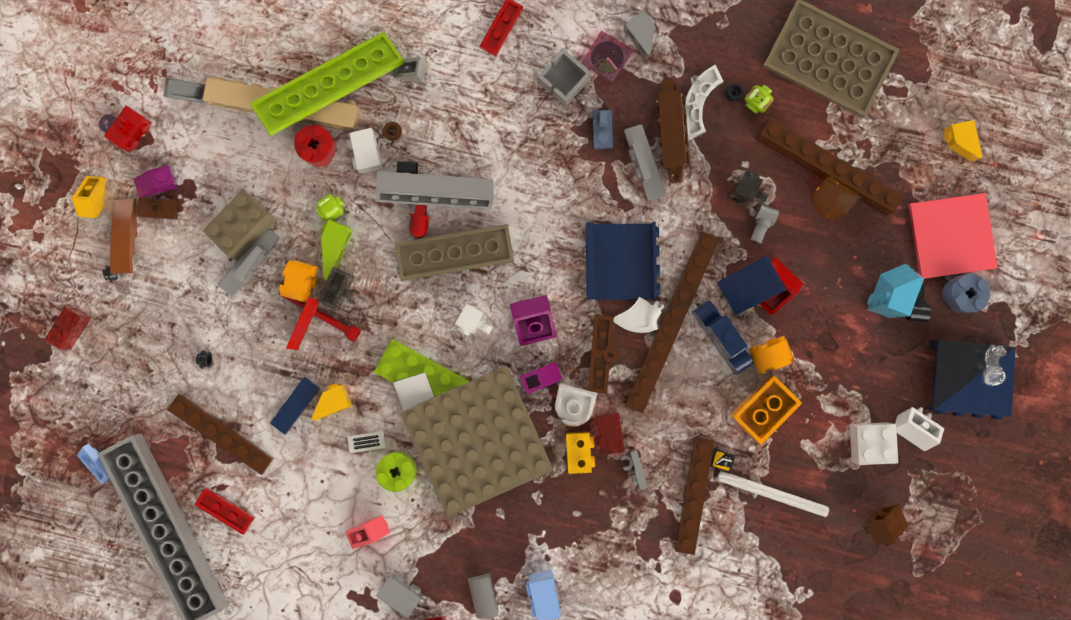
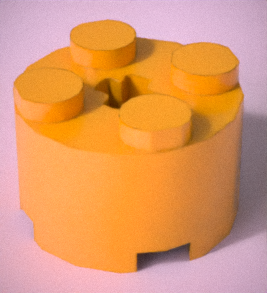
M289 260L282 273L285 277L284 285L280 284L279 287L280 296L307 302L308 298H311L312 288L315 289L318 283V278L315 277L318 266Z
M784 336L772 338L765 341V344L749 348L750 356L759 375L767 373L766 370L768 369L777 370L795 361L787 339Z

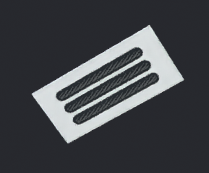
M383 431L347 436L350 453L386 448Z

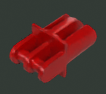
M416 204L414 214L409 213V231L416 238L425 237L431 218L426 215V205Z

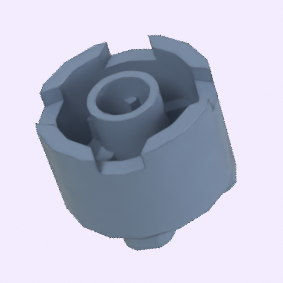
M975 274L955 276L944 285L942 291L943 301H946L950 310L956 313L977 312L984 309L988 304L990 284L986 279Z

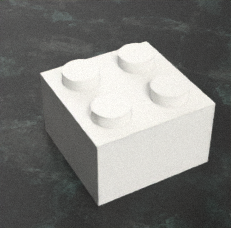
M888 422L850 424L852 463L858 465L898 463L896 424Z

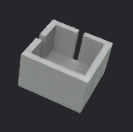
M562 48L551 60V65L548 64L537 76V83L548 93L553 91V97L566 107L589 82L592 73Z

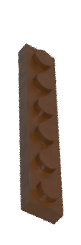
M178 394L167 409L261 475L265 473L274 460L272 456L182 394Z
M694 436L675 545L676 552L695 555L715 442L711 439Z

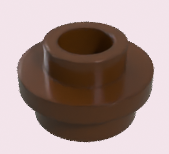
M389 122L383 128V135L389 141H396L402 135V128L396 122ZM391 129L396 130L394 135L390 134Z

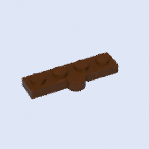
M594 315L588 391L607 393L609 363L615 362L618 358L617 350L611 347L614 317Z

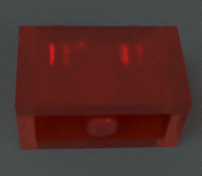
M64 307L44 340L60 350H71L92 317L75 307Z
M619 413L595 415L592 425L593 431H597L598 439H595L596 450H600L601 455L625 452Z

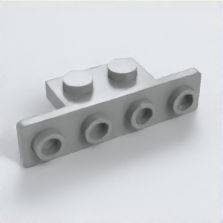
M640 124L625 129L624 134L630 148L628 151L629 156L636 165L635 173L637 179L641 180L647 200L653 201L664 197L666 192L643 126Z
M268 229L236 261L218 286L234 297L245 282L254 275L255 269L265 261L266 255L280 239V236L271 229Z

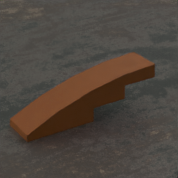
M136 199L115 200L111 226L110 274L133 273L132 255H135L134 237H137Z

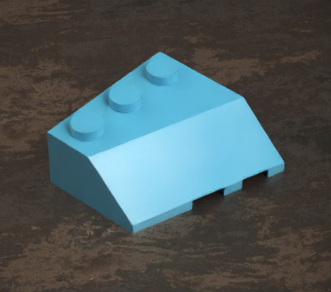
M907 264L881 274L874 293L868 299L869 307L867 310L887 318L910 316L924 278L914 272V269L910 268Z

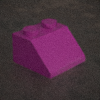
M547 295L510 304L520 346L557 337Z

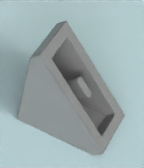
M422 57L404 59V64L395 68L394 78L423 84L426 70L424 59Z

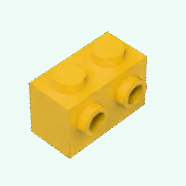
M589 432L566 433L568 474L592 473L591 467H595V458L591 456L590 448H594L593 436H590Z

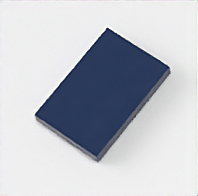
M767 255L717 282L735 315L786 290Z

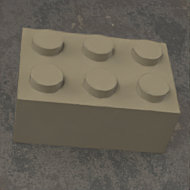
M242 189L202 231L228 257L238 261L277 219L255 197Z

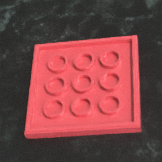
M986 193L908 204L918 272L924 279L998 268Z

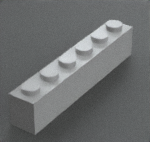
M377 171L375 202L479 209L492 208L494 200L493 179Z

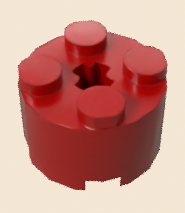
M307 125L295 135V151L301 159L315 167L331 163L335 152H337V144L334 137L324 127L320 125ZM318 143L319 145H317V148L314 149V144Z

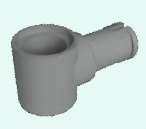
M764 204L759 205L754 217L757 225L751 237L752 241L762 243L767 229L775 224L779 210Z

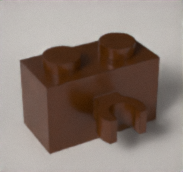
M897 504L881 508L867 522V526H864L863 529L866 535L872 534L876 545L885 544V546L896 543V539L904 534V530L909 525L900 505Z

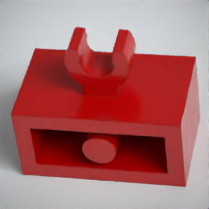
M125 105L104 137L121 149L131 153L132 150L137 148L141 137L149 131L152 122Z

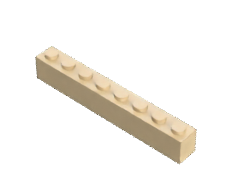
M214 76V79L207 78L202 100L209 105L254 113L249 103L277 88L270 87V89H266L262 85L252 83L251 86L244 85V82L239 80L228 82L225 78ZM336 100L299 122L355 132L357 131L361 110L352 101L341 103Z

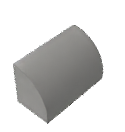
M490 573L468 578L476 617L484 619L498 616L499 610Z

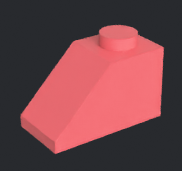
M383 515L372 518L345 531L352 549L371 544L390 533Z

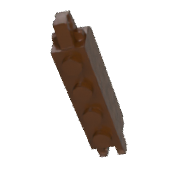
M666 76L662 80V92H658V99H656V107L660 113V117L657 118L658 128L661 129V136H659V146L662 148L660 163L667 170L669 182L676 184L683 183V170L687 169L690 165L685 96L677 90L676 82L671 77Z

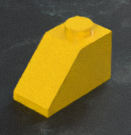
M974 120L952 124L944 129V140L947 142L948 148L970 162L983 157Z
M86 176L72 197L78 217H98L104 207L105 177Z
M338 383L327 386L328 390L322 392L312 415L313 421L353 406L345 385L339 386Z

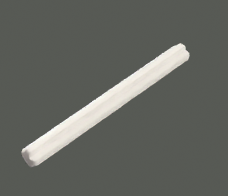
M720 471L717 480L824 517L828 515L829 508L827 506L724 471Z

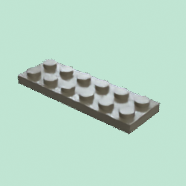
M508 224L395 243L401 281L514 262Z

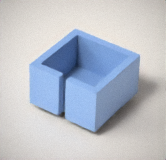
M552 570L530 574L529 581H526L528 598L532 597L533 599L530 600L532 617H536L537 620L561 618Z

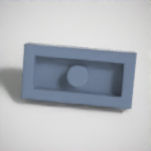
M593 110L594 149H613L612 110Z

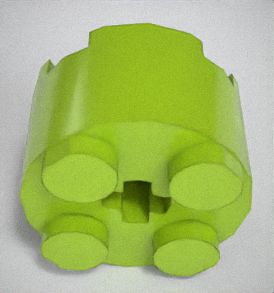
M404 451L390 452L379 461L376 467V480L378 484L392 492L406 489L412 484L417 475V466L413 457ZM398 467V471H400L401 474L399 473L398 475H395L393 469Z

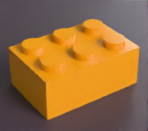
M768 375L729 416L756 443L762 445L802 402L774 375Z

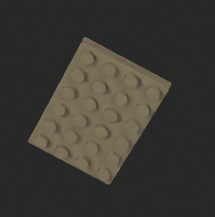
M796 0L763 68L865 118L900 49L803 0Z

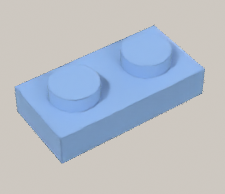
M88 443L81 448L77 456L97 480L104 484L110 478L97 454L99 452Z

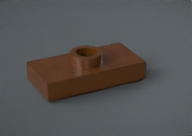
M139 198L137 217L177 220L179 201Z

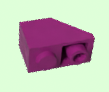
M556 361L520 376L527 394L562 380Z

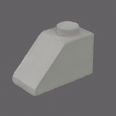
M642 11L625 24L624 32L645 60H647L652 49L655 23L649 14L646 15Z

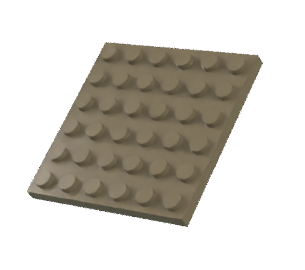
M507 365L400 412L448 518L554 470Z

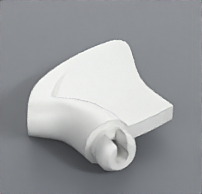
M639 297L630 309L615 316L614 322L632 332L646 333L659 329L657 319L662 313L661 310L664 308V305L659 301H655L654 305Z

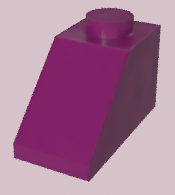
M169 165L148 170L133 179L139 198L178 189L173 170Z

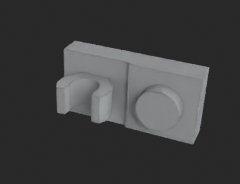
M629 450L630 456L622 455L620 457L621 460H629V464L624 466L623 469L630 470L633 466L634 474L631 477L634 486H638L640 490L647 489L637 450Z

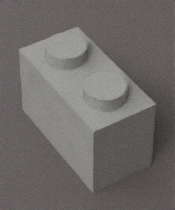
M391 573L376 597L406 618H409L421 600L423 593H421V589L416 585H410L405 582V578L402 575Z

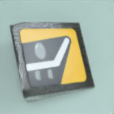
M715 448L710 467L731 473L736 455Z

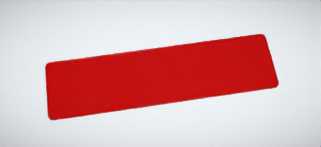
M308 298L286 349H299L319 305V299Z

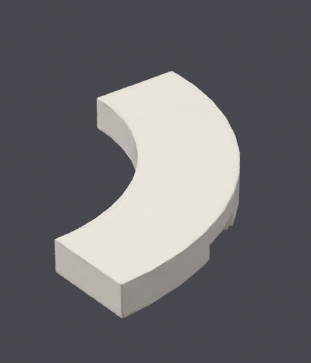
M716 65L708 68L696 79L685 98L688 141L706 132L702 119L704 102L709 93L724 82Z

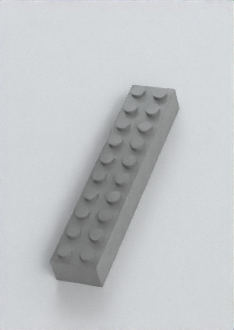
M142 433L132 435L97 453L180 619L205 620L228 606Z

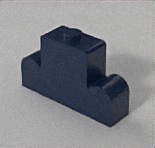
M710 300L691 311L734 375L740 374L754 364L746 351L748 348L747 344L726 315L721 316L716 306Z

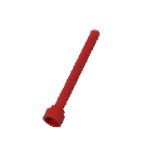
M281 296L304 309L306 302ZM316 309L314 316L345 333L344 335L351 342L354 343L361 333L360 328L352 327L351 325L348 327L319 309Z

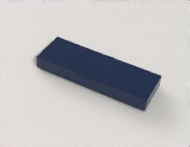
M304 377L270 424L286 435L321 388L307 377Z

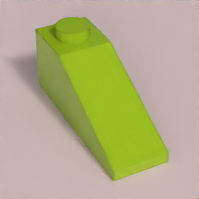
M329 219L322 226L321 243L324 280L332 283L353 230Z

